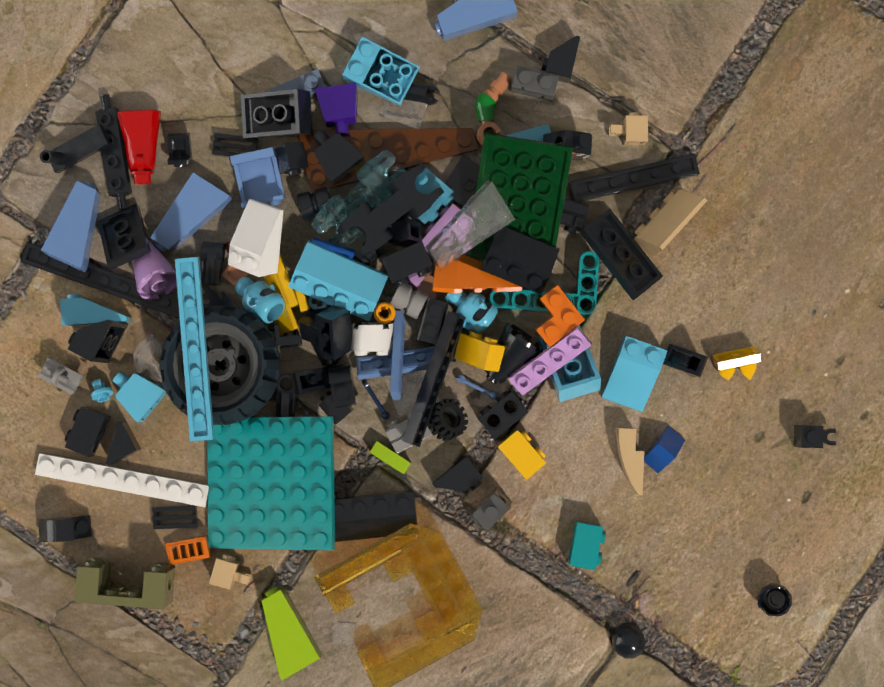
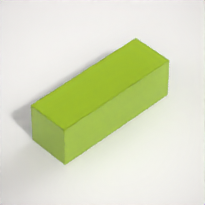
M378 440L370 451L371 454L403 475L411 464L410 461Z

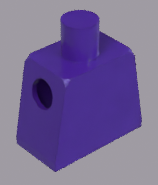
M356 83L315 88L326 126L335 127V132L339 133L342 137L349 135L348 125L357 123L358 89Z

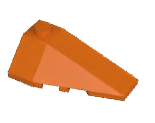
M453 250L438 252L432 291L462 293V289H473L475 293H480L482 290L491 288L495 292L522 291V287L481 270L483 262L461 253H455Z

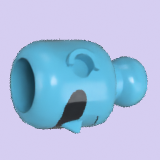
M243 277L236 283L235 290L238 295L243 297L242 304L248 313L258 318L263 324L272 323L281 316L285 308V301L283 296L275 290L273 284L269 285L264 281L254 283L249 277Z
M462 289V293H448L445 296L448 303L458 307L456 314L466 317L463 327L476 333L485 331L498 313L497 307L481 293L471 291L467 295Z

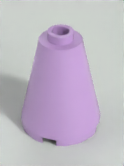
M148 240L151 252L132 260L137 291L142 298L150 300L158 299V295L164 292L168 295L177 288L176 270L153 243Z

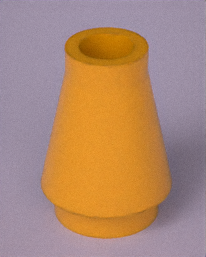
M379 303L374 309V317L379 323L388 324L395 318V308L390 303ZM386 311L388 317L383 318V316H380V312Z

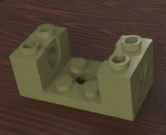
M91 558V560L77 566L74 600L76 603L164 609L173 602L175 567H169V563H156V566H151L150 570L144 571L143 587H133L132 590H124V586L113 585L109 588L111 562H104V558Z

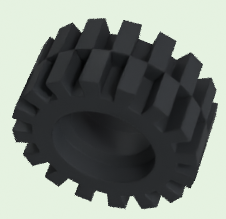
M446 398L435 403L429 420L431 425L428 428L433 429L431 432L433 436L438 434L437 439L439 440L442 438L443 441L451 440L463 434V431L467 429L465 426L468 424V420H465L468 417L467 413L463 414L464 407H459L461 403L458 401L454 403L455 399ZM443 412L450 418L451 427L445 422Z

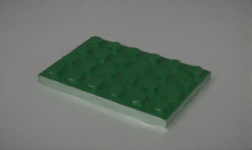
M485 133L467 249L468 257L483 262L499 224L556 247L573 146Z

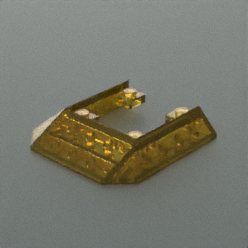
M410 523L314 576L321 592L326 596L335 614L355 604L346 584L382 564L393 582L413 572L433 610L414 620L423 636V639L387 659L377 641L357 651V655L365 667L373 687H391L475 639L483 609L439 531Z

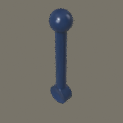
M362 381V384L382 413L381 417L387 420L390 417L389 412L384 410L367 381Z

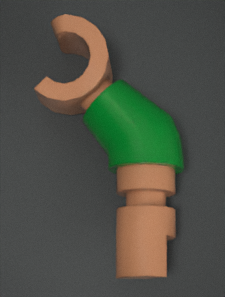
M504 72L500 74L497 80L491 82L489 85L490 89H486L484 93L479 94L474 107L478 122L482 124L476 132L475 139L481 147H483L484 130H490L493 134L497 135L501 133L500 128L492 121H494V109L497 106L498 95L501 96L512 82V79Z

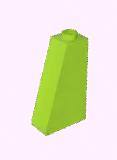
M275 586L265 592L266 597L263 598L262 605L279 676L283 681L319 660L322 653L284 587L277 589Z

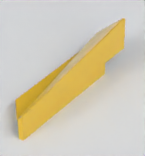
M279 252L278 273L266 275L264 280L269 285L273 284L275 290L283 296L285 301L283 313L274 321V324H279V334L281 337L284 333L299 330L298 321L293 310L299 307L295 290L288 287L291 279Z

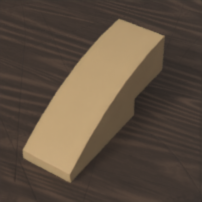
M616 428V443L622 469L633 491L637 495H643L644 451L636 450V429Z

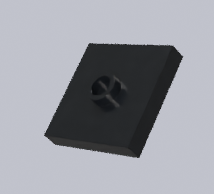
M462 155L445 184L454 191L452 201L473 213L480 166Z

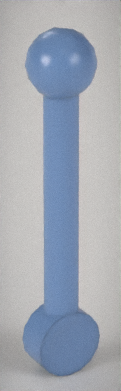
M457 375L456 380L458 382L465 383L489 395L492 400L497 398L495 391L490 392L465 379L463 375Z

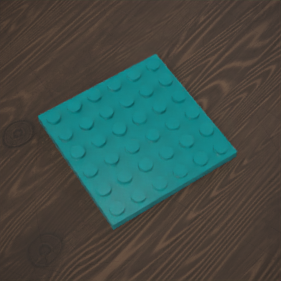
M334 416L249 417L233 424L213 425L214 440H207L209 548L334 550Z

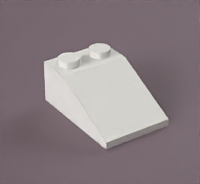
M249 199L230 242L228 265L257 277L278 273L284 210Z

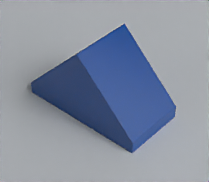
M668 426L644 455V463L659 473L676 458L685 439Z

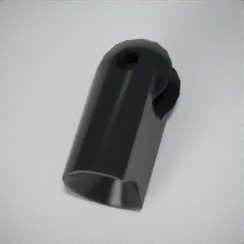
M412 82L403 101L434 105L438 100L426 97V92L439 94L440 91L434 85Z

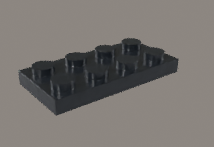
M611 209L607 210L579 232L632 300L638 298L663 277Z

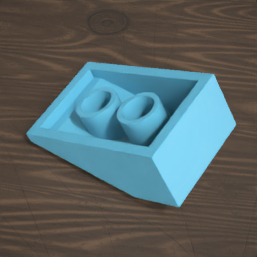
M538 336L543 352L548 348V346L543 341V339L540 336ZM589 347L550 375L559 402L601 389V377Z
M628 336L622 337L601 398L643 412L661 371L667 350Z

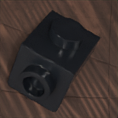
M190 133L168 134V165H174V167L187 166L192 160Z

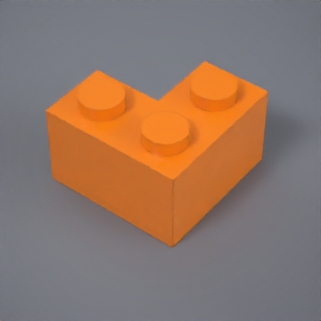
M555 285L539 298L552 315L535 329L548 347L554 345L585 321L558 285Z

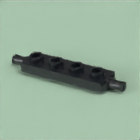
M104 94V96H100L102 109L95 112L97 125L101 124L104 126L112 144L101 150L108 194L111 197L117 198L119 210L127 208L126 196L132 193L128 163L117 114L119 109L111 107L110 95Z

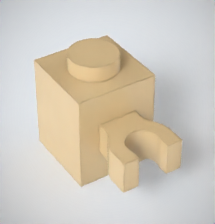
M641 112L629 113L624 118L623 125H610L609 136H623V145H645L648 142V116H642Z
M223 554V556H219L215 560L209 584L230 590L234 587L235 581L248 585L252 574L238 571L241 561L235 560V556Z

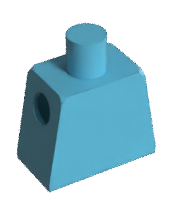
M120 371L113 379V382L121 388L115 395L116 399L138 423L143 422L167 394L163 386L140 373H134L129 378Z

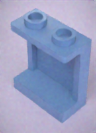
M271 147L230 156L231 164L235 170L242 208L246 207L249 199L268 203L271 206L282 204L281 200L286 199L281 174L279 173L275 148Z

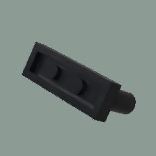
M98 124L51 151L43 150L40 153V160L43 163L51 164L55 173H60L112 144L104 126Z

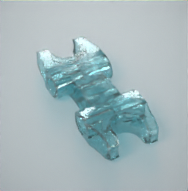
M388 150L381 152L358 171L357 178L360 182L344 198L340 195H335L321 207L311 226L319 234L326 232L335 225L337 230L347 220L349 215L366 201L375 209L393 195L387 188V185L406 171L401 169L387 177L388 171L395 163L396 157ZM354 227L340 235L335 230L330 236L329 242L346 247L364 231Z

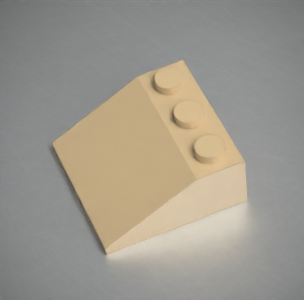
M681 189L675 194L671 191L663 200L666 204L661 209L657 207L648 216L651 218L648 224L642 223L634 232L637 235L634 238L635 241L653 257L670 243L708 201L705 197Z

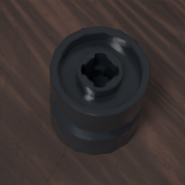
M326 186L315 189L312 194L309 191L297 194L298 204L304 221L315 219L317 214L321 216L334 214Z

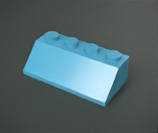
M308 240L288 287L331 306L335 305L349 310L350 314L369 321L389 275Z

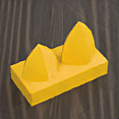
M754 346L714 354L712 355V360L719 374L724 379L730 380L736 367L739 366L742 374L751 380L756 371L757 362H761V354Z

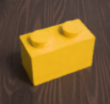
M470 331V334L460 333L454 359L482 370L499 372L505 346L497 344V339L490 337L482 338L483 334L473 331Z
M516 429L497 447L527 480L546 464L543 460L546 456L538 446L534 449L529 442L532 439L524 430L519 432Z

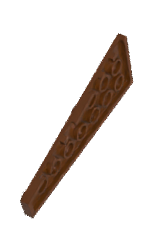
M473 128L348 130L349 135L343 138L354 146L364 156L365 160L332 185L314 154V150L319 145L313 136L320 130H312L313 135L297 136L298 142L304 143L308 162L306 173L312 193L317 188L326 186L327 189H332L416 167L421 163L427 164L478 150ZM324 130L330 138L336 134L335 130Z

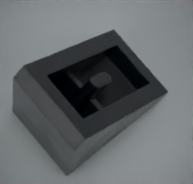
M117 422L105 463L107 465L115 464L141 450L127 422Z

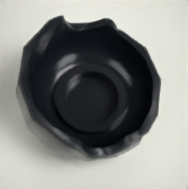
M770 583L764 586L757 596L758 607L768 616H782L788 613L792 606L791 593L781 584Z
M632 623L620 624L611 635L615 651L625 659L638 657L646 647L642 630Z

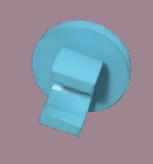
M101 379L92 381V386L95 390L91 393L92 400L97 402L109 400L113 394L112 388L106 387L105 382H101Z

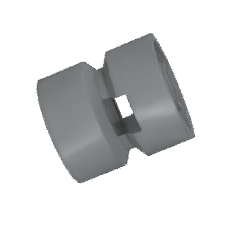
M405 284L398 287L391 305L396 310H406V315L417 320L429 294L420 290L414 292L412 286Z

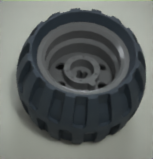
M230 306L204 308L206 344L209 347L207 356L213 425H228L241 422L260 411L270 400L276 389L280 377L278 346L269 329L252 314ZM179 321L163 343L161 359L159 360V371L161 372L162 385L173 404L188 416ZM229 340L231 343L230 347L224 348L223 341ZM241 355L246 357L244 364L238 362V358ZM219 361H226V370L218 369V367L220 366L218 364ZM234 377L240 378L241 383L239 385H234ZM214 382L219 384V389L217 391H214L211 388V385Z

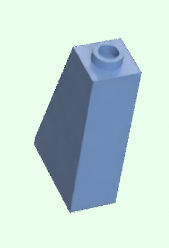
M458 0L437 15V23H434L437 35H442L443 41L514 19L517 17L518 11L514 0Z
M192 173L150 237L156 241L154 246L164 252L166 249L173 252L232 201V198L197 174Z
M76 181L41 251L56 260L86 272L101 195L96 190L97 187L87 181L84 184Z

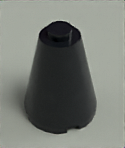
M507 322L497 344L505 346L499 372L485 370L487 373L486 377L494 384L497 382L503 383L509 376L535 357L542 350L541 345L538 342L534 345L529 334L516 325L512 324L511 326Z

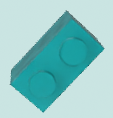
M575 520L568 558L570 566L596 570V566L601 564L602 552H599L600 543L604 544L606 531H603L602 525Z

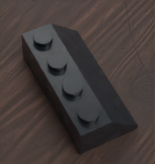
M414 490L334 498L335 542L419 533Z

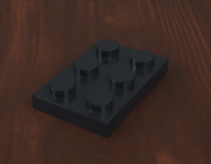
M137 204L97 221L106 262L111 270L151 252L141 210Z

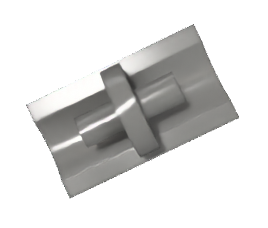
M48 357L38 377L74 395L84 375Z

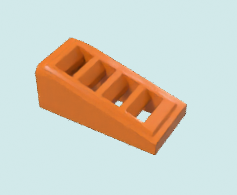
M208 535L165 543L169 565L212 557ZM197 542L201 543L202 554H199ZM191 543L193 545L194 555L192 556L189 548V544ZM181 545L185 546L186 557L182 555ZM175 546L177 548L178 553L177 559H174L172 547Z

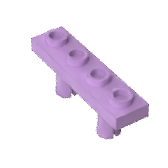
M577 326L554 345L548 347L535 358H532L527 364L509 376V381L523 396L590 347L592 342Z

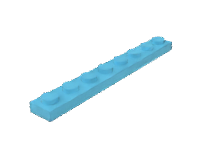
M199 257L175 259L190 442L214 440Z

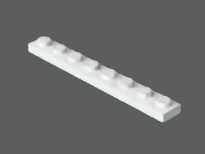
M39 453L35 475L207 507L209 486L206 484Z

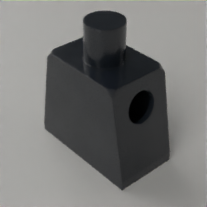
M322 129L313 136L319 145L314 150V154L332 185L365 160L364 156L339 133L334 134L330 138Z

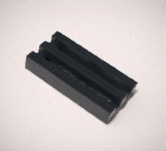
M214 133V148L212 150V155L230 157L243 154L218 151L219 147L257 151L258 138L244 139L243 136ZM219 140L253 143V146L219 142Z
M195 505L152 508L153 529L198 527L197 506ZM192 510V514L159 516L158 513ZM159 520H193V523L159 524Z

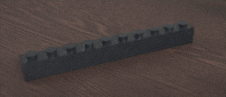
M450 311L445 316L431 360L403 434L402 441L418 447L421 445L466 317Z

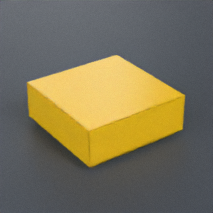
M295 291L300 311L302 313L310 312L311 308L307 295Z

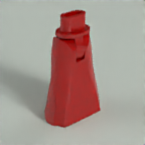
M130 110L117 112L131 175H134V185L151 184V175L154 174L161 111Z

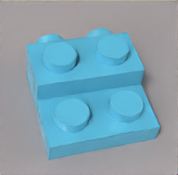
M426 168L416 177L415 187L417 191L421 194H430L439 187L444 191L431 208L418 217L419 220L427 225L428 222L432 224L438 218V211L442 206L446 207L454 198L452 196L454 191Z

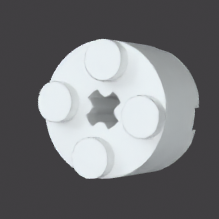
M362 322V325H358V327H356V323H351V350L354 351V355L365 356L367 353L376 352V355L382 356L391 353V350H393L394 323L390 322L389 326H386V324L379 322Z

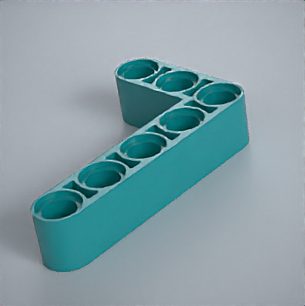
M591 251L583 253L578 259L575 294L564 293L581 315H588L596 308L599 257ZM591 257L594 261L593 267L588 268L584 266L583 258ZM583 278L591 280V289L582 287L581 281ZM531 290L513 292L492 291L489 296L490 302L497 309L549 313L546 308H541L536 303L537 298L542 295ZM496 293L503 294L505 302L503 304H496L493 301V295ZM520 294L525 296L526 304L518 306L515 303V296ZM586 299L590 302L591 307L589 311L581 309V300Z

